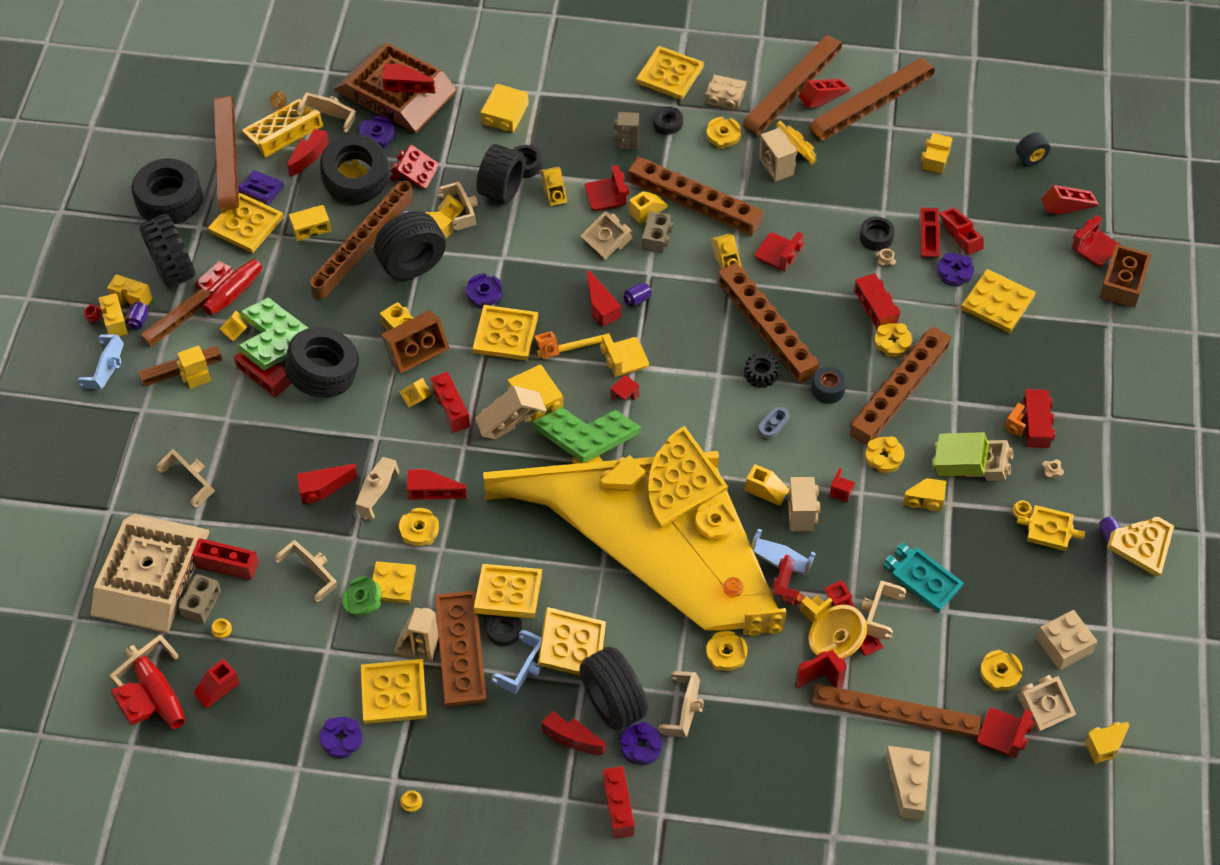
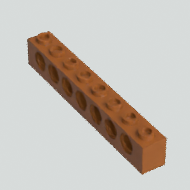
M638 157L628 170L629 183L753 236L762 223L763 210L733 198L726 193L703 185L647 159Z
M735 263L718 271L717 283L797 383L800 384L812 378L819 367L818 359L812 356L806 344L798 339L796 332L790 329L784 318H781L775 306L768 302L766 295L759 291L753 280H750L744 268Z
M934 326L928 332L925 331L921 336V341L913 345L911 353L903 357L901 365L898 368H894L889 380H884L880 391L875 392L870 399V403L862 407L860 415L852 419L849 425L851 427L850 436L868 446V442L880 434L949 349L952 336Z

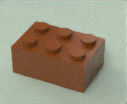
M1116 244L1099 298L1135 308L1152 254Z
M430 310L381 334L390 362L400 373L450 349L439 317Z

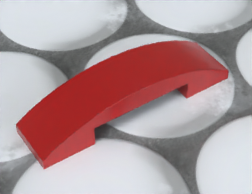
M843 580L825 587L824 590L827 598L833 600L832 607L849 605L856 608L851 600L852 595ZM866 634L858 650L866 657L883 649V645L879 638Z

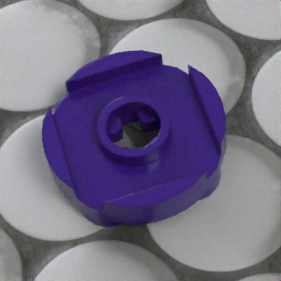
M381 116L372 117L373 120H365L360 126V135L374 139L382 148L387 147L395 135L394 126L391 124V121Z
M949 252L944 254L937 267L938 276L940 275L942 281L950 286H962L963 283L970 282L974 273V266L970 257ZM953 268H957L959 270H957V272H954Z
M483 273L477 274L468 281L466 296L472 304H475L480 309L484 305H494L502 299V283L496 276L492 275L490 277ZM484 288L487 292H481V289Z
M349 717L330 718L321 729V746L333 758H347L356 749L358 751L362 745V731L355 719ZM344 734L347 738L339 741L337 735Z
M640 722L624 731L621 736V752L626 760L633 764L642 763V765H648L659 758L663 741L661 734L655 727L647 722ZM638 741H645L646 747H637Z

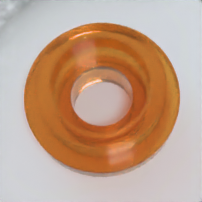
M276 91L271 94L270 103L274 107L282 108L287 103L286 95L281 91Z
M730 577L723 584L725 594L730 597H737L743 592V583L737 577Z

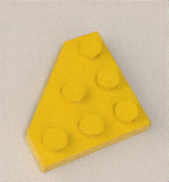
M1155 517L1124 528L1121 527L1111 532L1107 548L1157 577L1162 573L1174 526L1160 517Z

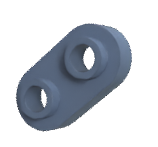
M782 407L774 408L759 424V435L764 439L775 438L787 425L789 412Z

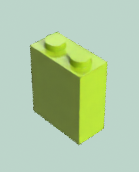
M985 432L939 434L938 441L935 442L936 455L932 459L933 469H936L938 476L984 475L989 447Z

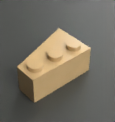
M512 386L501 397L495 399L490 406L483 409L475 419L483 437L497 439L515 429V424L523 420L528 422L533 414L539 411L542 414L547 410L539 392Z
M415 607L400 633L393 654L423 659V661L432 663L439 644L435 612L428 608L420 609Z
M887 746L885 760L890 771L889 775L893 783L900 818L922 821L926 810L930 752Z

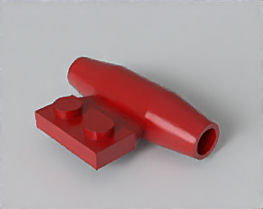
M252 259L233 271L232 267L218 261L194 283L196 289L201 290L204 288L210 293V296L202 305L203 310L208 315L213 316L232 304L252 285L261 273L263 267L260 262Z
M147 656L137 658L133 662V668L139 683L130 682L111 690V695L128 724L131 726L146 720L156 711L171 729H177L184 725L186 718L178 697L163 673Z

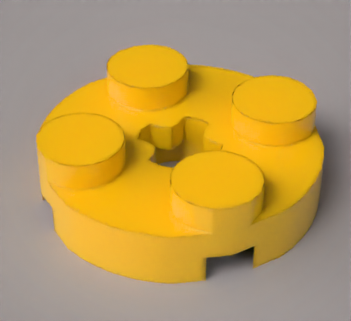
M718 117L711 120L706 130L707 139L720 150L733 146L740 141L741 127L738 122L731 118L723 120L724 117Z
M890 323L880 325L875 334L874 344L879 352L881 350L885 353V356L892 358L901 357L911 348L912 335L907 330L905 324ZM894 338L896 339V342L893 343L892 340L889 339Z
M878 437L868 442L865 460L872 469L874 467L878 469V472L891 473L896 471L902 464L904 449L895 437ZM882 452L888 453V457L885 458L884 455L880 454H882Z
M711 501L699 507L695 516V526L707 540L715 541L716 539L725 538L734 529L735 515L729 506L723 503L722 505L716 504V502ZM711 518L719 519L718 523L711 522Z
M415 508L411 510V513L404 514L400 519V534L405 543L414 546L431 545L439 533L438 519L428 509ZM418 524H422L423 529L416 530V528L414 527H418Z
M721 631L713 635L712 639L708 641L706 656L715 670L732 671L744 665L748 648L742 637L740 638L732 631ZM725 647H728V650H732L730 654L722 653Z
M995 650L988 653L980 666V675L983 681L996 692L1014 688L1020 682L1023 668L1020 660L1012 653L1010 655L1003 653V650ZM997 667H1000L1001 669L1005 668L1006 671L1004 672V674L998 673Z

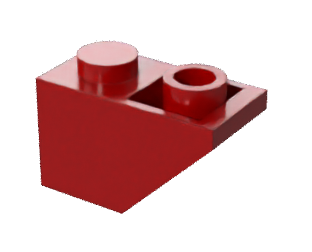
M223 658L206 671L193 693L194 696L207 709L240 684L236 671Z

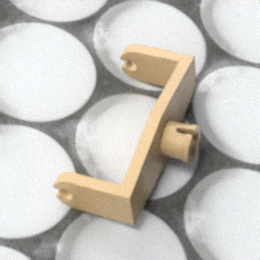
M306 92L297 108L298 115H301L308 105L329 116L346 120L343 127V132L346 133L355 120L356 111L339 103L336 97L333 100V96L326 98Z
M460 182L439 187L437 192L440 198H445L448 194L451 196L458 195L467 214L455 218L452 221L453 228L461 230L475 226L476 217L472 207L478 206L475 195L467 197Z
M172 449L157 464L156 469L163 473L179 460L204 485L191 499L190 503L196 508L215 490L200 476L199 472L205 466L197 458L189 465Z
M382 457L366 477L356 502L358 512L364 520L368 518L370 522L373 521L375 517L372 510L373 505L388 488L392 474H394V477L399 475L400 472L396 460Z
M293 540L275 556V561L280 563L295 551L309 568L327 583L314 596V600L320 602L337 588V581L323 567L327 563V559L325 556H322V553L319 552L313 557L297 541Z
M881 581L874 601L864 597L861 610L870 612L866 622L867 635L883 640L891 639L893 633L891 628L872 621L881 595L902 600L906 594V590L903 587Z
M161 635L139 651L132 645L129 647L130 650L126 649L124 652L128 660L110 675V680L116 687L122 686L123 684L118 678L133 668V662L137 658L148 656L159 645L174 660L178 658V654Z
M674 671L671 673L673 681L689 683L684 697L680 725L662 724L658 726V731L666 736L687 737L694 712L703 711V699H697L700 679L696 672Z

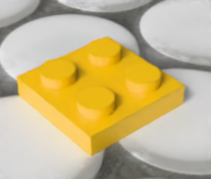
M376 562L373 580L381 588L380 601L410 604L416 566Z

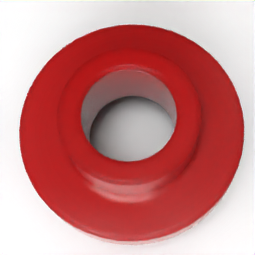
M94 304L88 305L84 310V316L89 322L97 321L102 314L101 307Z

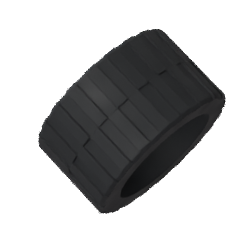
M493 144L489 147L482 159L477 174L476 189L478 194L503 203L510 202L517 193L525 169L524 154L498 144Z

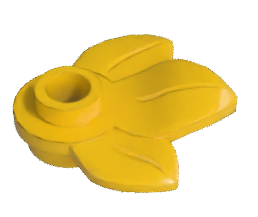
M354 159L345 161L338 167V171L341 174L350 178L361 177L368 173L366 167Z

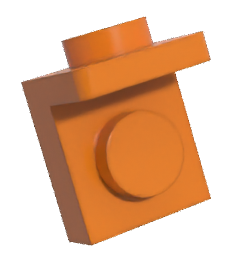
M552 331L534 336L542 359L560 354L557 338Z
M1020 403L1016 405L1007 418L1004 428L1009 433L1018 437H1022L1026 427L1022 423L1025 417L1023 414L1025 406Z

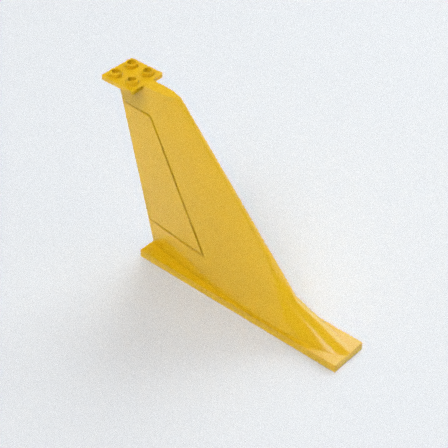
M718 451L704 452L719 473ZM655 457L634 459L646 471L645 478L631 490L603 489L600 487L601 475L607 470H613L618 460L483 472L486 500L514 498L549 506L702 629L716 631L743 629V635L756 636L761 633L777 634L784 631L786 609H778L727 490L707 502L712 501L716 502V504L722 505L723 503L729 506L735 515L734 529L725 538L709 541L695 526V516L700 506L662 528L659 526L652 512L648 494L650 469ZM711 518V522L718 523L719 519Z

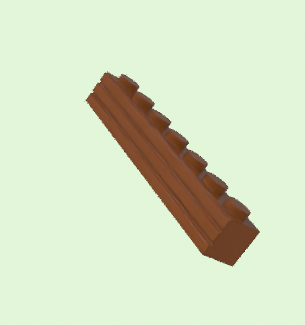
M204 288L197 291L193 296L141 334L143 342L151 348L200 311L210 293Z
M218 346L201 350L207 365L222 361ZM179 358L139 371L143 387L180 375L176 363L179 361Z

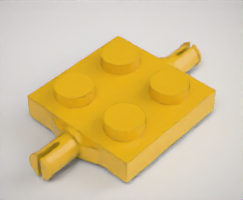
M779 121L776 127L780 128L788 136L789 142L796 147V150L811 165L816 162L815 157L817 156L812 151L814 147L807 141L805 142L803 135L797 130L795 131L791 126L786 127Z
M1035 505L1030 518L1018 515L1016 522L1028 526L1027 542L1063 551L1067 550L1071 537L1083 540L1085 532L1073 529V514Z

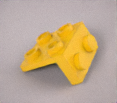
M610 334L602 335L600 349L602 354H605L607 365L615 377L649 366V361L638 338L633 337L613 343Z

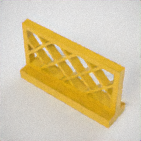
M298 99L242 130V133L261 150V154L266 158L312 133L314 129L323 127L320 112L317 110L313 111L309 106H306L298 118H290L291 115H298V111L293 110L301 102ZM282 115H287L286 118H279ZM267 123H272V126H264V125L267 124ZM277 123H284L283 126H276Z

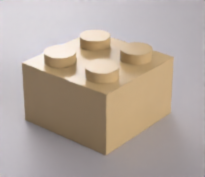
M780 128L761 134L759 159L776 182L794 175L797 150L789 142L788 136Z
M814 477L790 478L788 492L790 532L814 531V525L818 524L820 502L817 501V497L819 495V487L815 485Z
M1074 610L1041 626L1036 636V640L1059 671L1091 655L1098 643Z

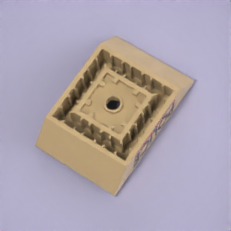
M133 514L124 519L94 586L91 617L168 633L177 613L179 601L184 596L195 569L192 557L194 548L199 538L207 540L210 531L138 514ZM148 560L153 561L148 567L142 566Z

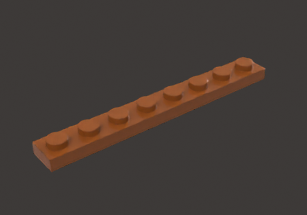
M817 683L812 701L813 706L972 738H978L981 716Z

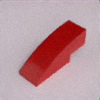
M314 129L307 141L300 140L287 163L289 176L297 175L319 158L324 148L329 144L326 131Z
M952 207L939 213V217L950 235L968 255L984 249V237L974 230L973 222L960 211Z
M921 208L919 211L921 257H940L939 208Z
M552 711L542 721V732L557 742L590 754L604 755L606 753V743L575 718L567 723Z

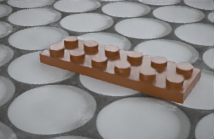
M475 590L435 595L445 707L487 703L478 614L474 613Z

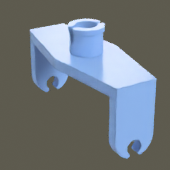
M99 335L97 340H101L100 344L107 347L101 354L94 377L78 378L77 383H80V387L102 389L115 368L120 367V354L124 343L118 335Z
M757 530L751 545L755 555L777 568L780 559H784L785 554L790 555L795 560L792 572L807 576L816 553L812 552L809 559L785 545L760 539L762 530Z
M521 630L518 638L522 642L534 647V650L526 660L516 680L514 681L498 673H494L491 680L496 686L513 694L518 692L530 673L538 677L543 667L538 666V663H536L539 657L541 637L526 630Z

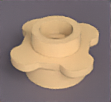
M883 249L877 252V257H879L878 264L881 266L895 265V253L891 249Z
M1057 459L1051 462L1044 461L1042 466L1045 468V476L1051 479L1062 476L1064 470L1061 469V461Z

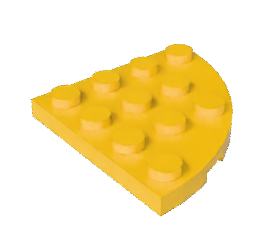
M685 426L674 432L666 440V443L657 452L653 460L649 475L648 494L652 512L661 528L728 490L725 481Z

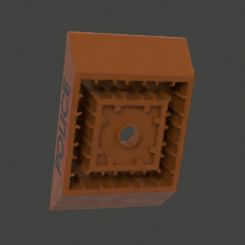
M385 43L376 47L334 88V91L417 133L457 92V89L441 69L389 43ZM385 64H401L435 79V94L384 91L382 78Z

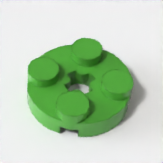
M366 576L352 580L349 583L350 588L348 591L343 593V606L355 617L366 616L373 610H377L381 605V588L379 584ZM362 593H364V597L360 600L359 598L362 596Z

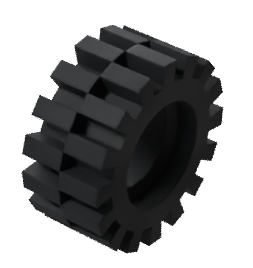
M759 352V355L753 353V357L750 355L745 362L744 376L747 378V382H751L752 386L757 384V388H761V385L764 388L767 387V384L769 386L773 385V382L775 383L778 378L777 359L774 360L773 355L769 357V353L763 355V352ZM757 367H765L769 371L766 373H758L754 369Z

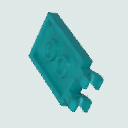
M903 542L897 546L895 554L903 559L898 562L893 556L889 555L883 564L885 569L893 571L891 577L938 613L964 584L919 548L915 547L914 550H911Z

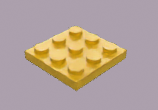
M658 46L636 78V84L683 100L704 68V62Z
M239 193V208L222 211L208 227V231L227 242L254 253L284 216L282 212Z
M987 269L963 302L961 310L1011 333L1034 299L1036 292Z
M484 305L473 345V353L528 361L538 320V312Z
M482 564L474 613L535 619L542 569Z
M547 607L537 665L580 675L579 666L582 660L603 649L606 622Z
M423 659L361 665L364 724L427 718Z

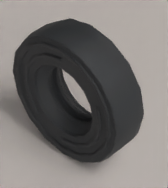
M671 106L661 107L653 115V126L658 132L663 134L677 133L683 126V114L680 110ZM671 117L675 121L666 124L662 122V118Z
M491 615L488 618L486 634L495 645L509 646L519 639V632L522 630V622L519 617ZM507 622L512 626V629L508 634H500L496 630L497 625Z

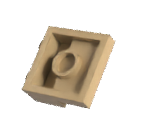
M714 75L706 91L705 103L738 110L747 82Z
M607 211L580 235L605 260L617 248L621 250L633 238L630 234L632 232L626 224L622 226L619 223V218L613 213L610 215Z
M1007 440L988 441L989 447L984 475L966 477H985L986 481H1006V475L1011 474V466L1008 462L1009 459H1013V449L1010 448Z
M1050 675L1039 679L1040 684L1035 686L1032 683L1021 687L1022 692L1017 694L1024 710L1033 712L1031 718L1037 731L1046 729L1076 715L1059 676L1051 678Z

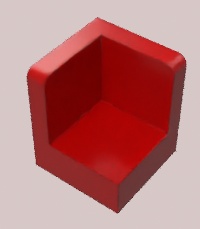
M624 375L610 388V398L615 400L617 397H620L622 400H626L630 397L635 400L639 397L640 385L627 375Z
M838 468L831 484L829 496L848 502L855 482L842 478V469Z

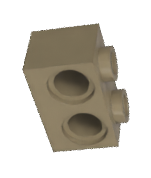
M618 112V119H614V130H617L614 131V141L617 142V149L638 150L639 113Z
M650 211L642 237V250L663 253L665 246L668 247L670 240L668 234L672 233L674 224L671 222V215Z
M198 574L195 575L193 581L191 580L187 586L185 596L180 599L178 604L183 618L205 624L221 592L218 580Z

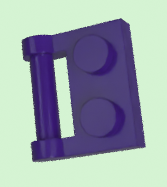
M253 170L243 184L238 186L239 193L260 200L263 204L269 206L284 187V182Z

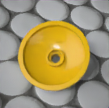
M838 605L825 610L816 618L810 628L809 645L812 651L818 655L823 651L828 652L833 649L839 658L845 659L857 651L865 639L867 632L866 620L858 609L849 605Z

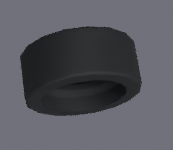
M519 145L513 149L522 152L525 157L535 160L533 164L525 166L523 178L533 177L540 172L542 159L541 153L537 148L531 145Z
M870 217L861 225L860 241L866 248L873 251L887 249L893 242L895 228L886 218ZM870 229H880L886 232L888 236L877 239L870 237L867 231Z

